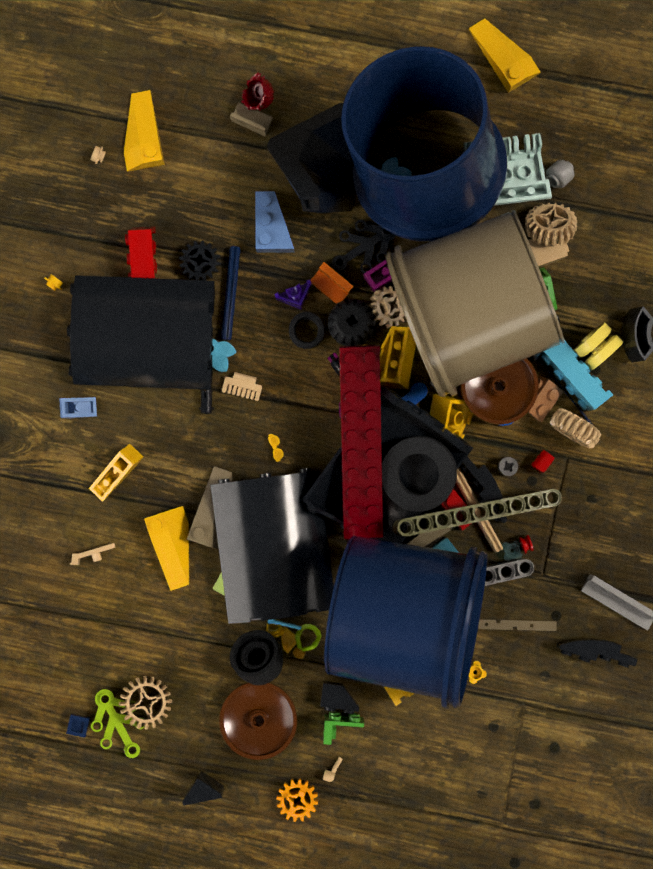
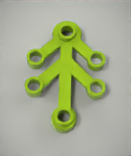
M100 690L95 696V703L98 709L95 719L91 723V729L94 732L101 731L103 728L101 721L105 710L107 711L109 720L104 737L100 740V746L103 749H109L112 746L111 738L114 728H116L125 745V755L129 758L137 757L140 753V747L137 743L132 742L122 724H129L132 718L124 720L126 715L116 713L113 707L125 708V706H119V702H125V700L114 698L110 690ZM104 695L108 696V701L106 703H103L101 701V698ZM96 722L100 723V728L98 730H95L93 728V725ZM105 739H108L110 742L107 747H104L102 744ZM132 746L136 748L134 754L129 753V748Z

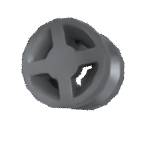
M504 457L498 462L497 469L503 476H512L518 470V463L514 458Z

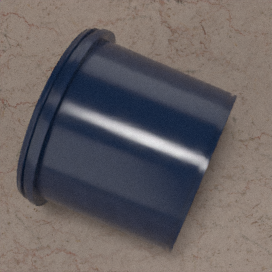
M409 47L390 52L378 58L356 77L344 100L342 129L354 162L353 182L355 191L368 216L390 233L416 241H434L476 225L495 205L502 192L506 180L508 162L501 133L491 120L485 89L473 68L460 57L442 49ZM430 110L450 111L468 118L479 127L475 139L458 159L432 173L418 176H399L378 170L368 163L371 149L385 130L402 118L415 113Z
M353 535L344 550L330 603L324 651L326 673L441 699L442 708L448 709L450 705L453 708L460 707L468 682L478 632L486 580L487 553L484 551L477 552L476 547H470L468 554Z

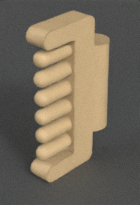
M234 372L233 378L225 377L222 392L225 393L227 391L230 394L232 390V395L240 396L241 393V397H245L246 393L247 399L250 397L253 400L255 396V401H259L262 386L256 384L257 377Z

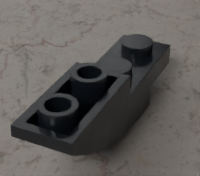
M467 456L460 465V468L464 473L469 472L473 477L471 481L477 488H482L477 493L480 497L477 500L483 503L502 499L501 491L487 467L482 464L477 468ZM497 504L493 506L495 514L499 512ZM507 517L495 518L494 520L497 523L500 521L504 524L507 521Z
M576 638L558 642L556 646L561 649L560 653L572 656V653L579 655L578 659L589 663L590 660L596 661L598 654H600L599 658L609 662L611 658L618 660V665L629 668V665L636 666L638 660L635 657L621 653L622 645L608 640Z

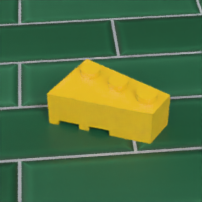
M392 326L381 346L380 387L408 389L416 347L409 327Z

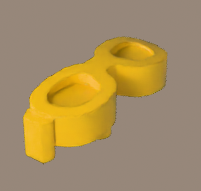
M269 434L268 440L274 449L273 457L276 462H279L284 456L283 450L277 448L280 444V439L276 435Z

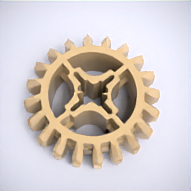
M548 202L544 205L540 203L539 206H534L533 209L529 210L525 218V231L528 237L532 238V241H538V245L544 243L545 246L548 244L553 247L555 244L562 246L563 242L568 243L570 239H573L577 231V217H575L573 211H570V207L564 208V204L557 205V203L550 204Z
M558 409L551 417V426L575 443L587 448H594L600 440L601 433L596 427L566 409Z
M143 676V682L141 683L139 678H135L136 685L130 681L128 684L131 689L123 688L127 695H120V698L125 699V702H119V706H125V709L120 710L121 714L128 713L124 720L132 718L129 723L131 726L137 721L138 729H140L142 723H144V729H148V723H151V726L155 728L156 724L154 721L157 720L158 723L162 724L163 722L159 717L162 715L167 718L168 715L163 712L164 710H171L170 707L166 706V703H172V700L165 698L170 695V692H163L167 688L166 685H163L161 688L159 687L161 680L153 684L154 677H151L149 682H147V677ZM143 686H150L159 694L149 697L144 691ZM138 689L139 700L130 705L131 695ZM143 696L147 700H152L148 709L143 705H139ZM161 700L160 709L153 716L152 705ZM143 709L148 719L138 718L132 711Z

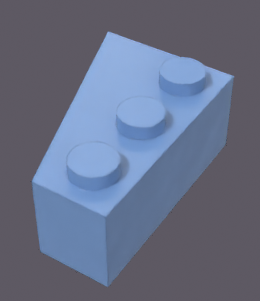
M275 191L255 192L256 252L295 253Z

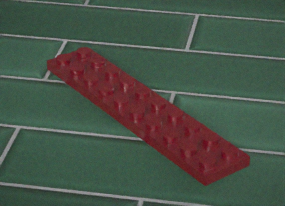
M339 346L344 539H350L354 535L366 538L383 537L380 346Z

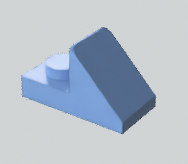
M96 397L59 399L61 418L71 419L97 416Z

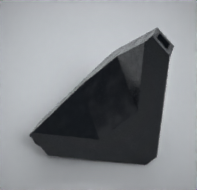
M338 103L270 138L267 144L269 153L299 196L303 211L316 213L349 212L354 207L356 198L353 182L354 162L342 129V108L344 103Z

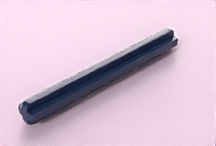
M231 246L229 252L221 331L222 340H231L240 259V247Z

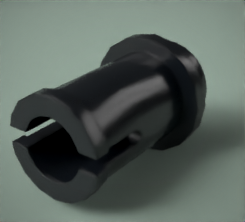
M200 390V413L212 414V410H214V407H212L213 390Z

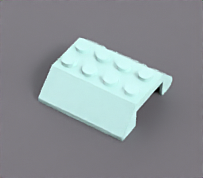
M540 133L531 134V145L529 134L524 135V150H519V139L517 136L512 137V148L511 138L503 137L507 152V175L504 187L495 205L551 199L549 179L545 178L541 157L542 140ZM472 141L463 143L464 152L469 148Z

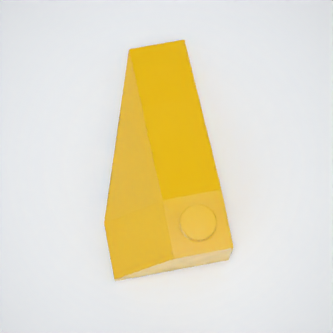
M150 90L131 94L124 145L127 172L165 165Z
M181 506L144 518L170 591L189 585V540L187 539L189 535V522L184 507Z

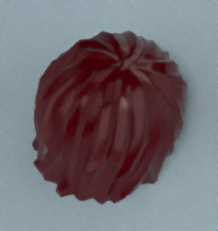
M256 73L247 81L248 89H244L241 102L245 104L248 110L260 111L269 107L273 102L275 91L271 83L265 79V75L261 76V73Z

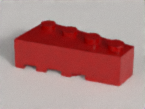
M155 227L131 228L128 230V234H125L126 246L129 245L130 252L127 253V264L131 265V272L128 273V277L155 278V274H157V262L154 259L156 242L152 240V234H156Z

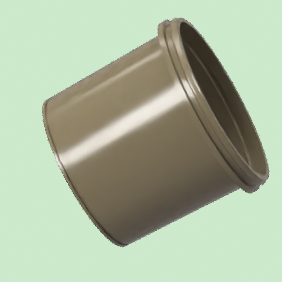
M515 210L512 213L502 214L405 252L398 245L394 247V252L389 251L385 255L388 269L410 331L426 370L440 397H446L447 394H451L452 397L456 396V386L558 346L560 343H565L542 274Z

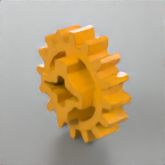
M292 778L291 784L284 782L285 789L279 788V792L282 795H277L276 798L281 801L277 803V807H282L280 814L287 813L286 819L288 820L292 816L294 822H296L298 817H300L301 821H304L305 815L310 818V811H316L313 805H318V800L314 799L318 796V793L312 792L314 785L308 787L309 781L301 783V778L298 779V782H295ZM292 788H299L295 791L290 790ZM306 792L310 796V802L305 798ZM301 797V802L294 803V798ZM284 798L289 801V808L286 806Z

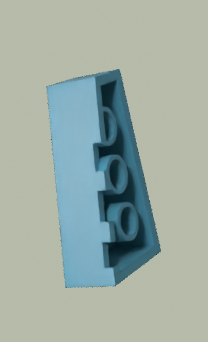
M566 341L541 353L543 355L541 359L546 365L552 366L555 370L553 371L554 375L558 380L565 382L566 390L578 398L577 403L583 410H595L613 396L610 390L604 391L602 381L598 377L589 374L590 369L585 362L576 359L578 357L577 353Z

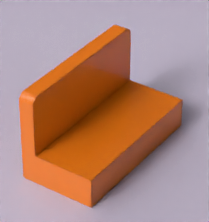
M323 262L319 267V271L310 280L312 285L335 304L343 301L354 287L325 262Z

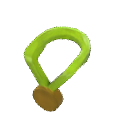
M312 624L302 625L301 630H298L295 635L297 647L293 650V655L298 659H303L306 654L305 651L316 648L320 642L321 632ZM305 629L314 631L316 640L312 645L302 648L300 641L302 631Z

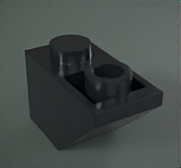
M323 681L320 707H324L326 711L342 709L343 713L354 714L355 711L359 712V704L343 683Z

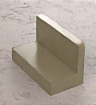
M239 102L234 113L231 112L230 114L232 122L265 137L273 121V117L257 110H248L244 104Z

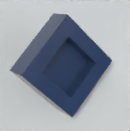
M71 714L66 734L85 738L90 717Z

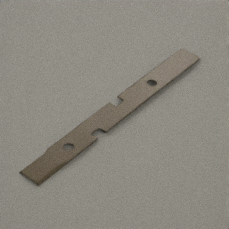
M480 619L478 629L513 630V627H517V630L556 631L557 622L500 620V623H496V620Z

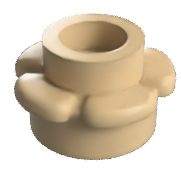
M95 146L90 160L94 161L95 164L98 161L101 163L106 153L102 151L103 146L101 148Z

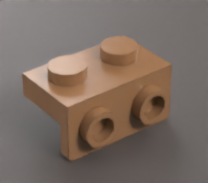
M538 375V395L528 413L537 421L543 422L563 393V390L551 380Z

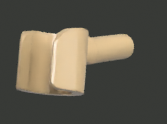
M338 757L331 771H324L323 780L328 782L334 780L337 768L343 760L342 758Z

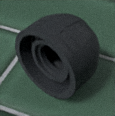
M252 630L244 633L234 642L230 651V663L238 676L244 681L253 685H265L280 674L283 666V651L270 633L263 630Z

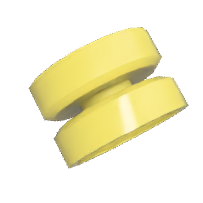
M605 322L585 336L574 349L579 358L585 357L590 352L592 353L585 361V364L591 371L604 362L623 344V341L617 335L611 336L606 341L604 340L612 330Z

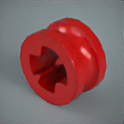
M525 535V538L519 537L524 554L528 550L534 551L529 535Z

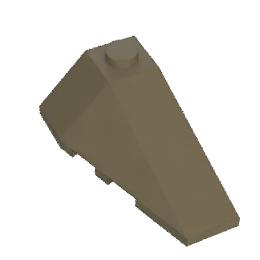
M214 466L187 539L219 549L210 485L218 484V480L229 479L232 482V472Z

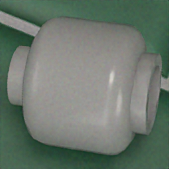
M555 161L546 171V179H549L550 186L553 188L565 187L575 176L574 167L569 161Z

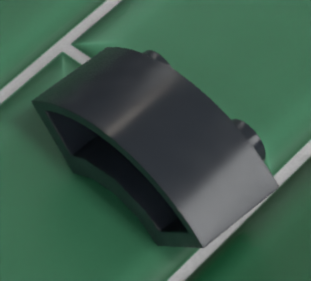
M644 306L630 309L622 325L621 337L623 348L631 363L645 361L653 352L651 337L653 317Z

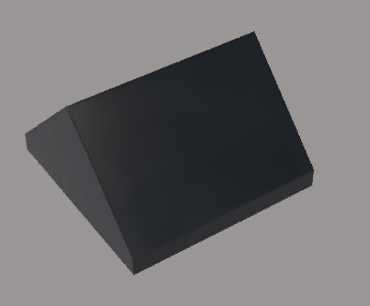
M200 771L183 799V806L222 798L225 790L224 785L203 771Z

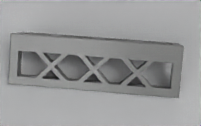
M591 574L588 576L580 591L648 631L653 623V610Z

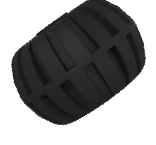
M346 299L339 302L333 307L328 317V329L331 336L344 346H360L366 343L373 335L376 325L375 316L371 312L372 309L366 303L357 299ZM351 318H355V322H357V324H353L352 327L349 326V322L346 321L350 320Z

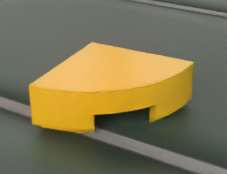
M285 627V632L281 635V643L283 649L288 654L296 645V634Z

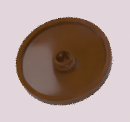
M527 358L460 385L461 395L468 410L478 419L497 425L512 423L526 415L536 401L539 387L536 371Z
M247 682L235 688L224 701L219 719L220 730L227 745L240 756L253 760L268 759L281 753L292 741L297 728L296 708L290 696L281 687L270 682L265 685H253Z

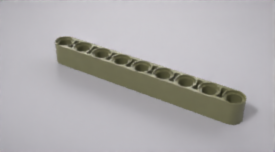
M548 489L403 518L394 522L393 531L399 537L412 536L554 507L561 503L562 495L556 489ZM549 493L553 496L551 503L548 501ZM531 497H533V498L535 499V505H534V506H531V505H530V498H531ZM513 500L517 503L516 510L511 506ZM495 504H497L499 507V512L497 514H495V512L493 511V506ZM476 508H479L481 511L479 518L475 515ZM458 511L463 515L461 521H458L456 518ZM439 515L444 517L443 525L438 523ZM420 519H424L426 522L424 529H421L419 526ZM402 522H404L407 525V531L405 533H403L400 530V525Z

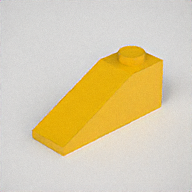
M131 444L127 445L118 452L89 489L103 502L144 456Z

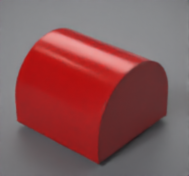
M542 450L531 466L543 474L555 457Z

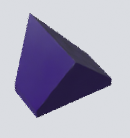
M309 279L303 285L297 284L292 288L285 289L286 292L281 294L275 293L276 300L301 310L311 288V281Z

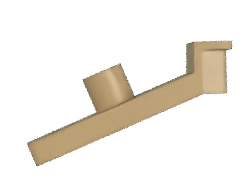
M112 543L79 554L73 553L70 565H80V558L92 555L93 562L102 560L100 552L115 548V544Z

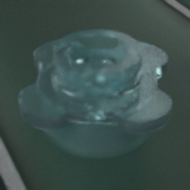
M515 540L513 543L505 542L502 544L506 561L522 558L523 554L521 553L519 541Z

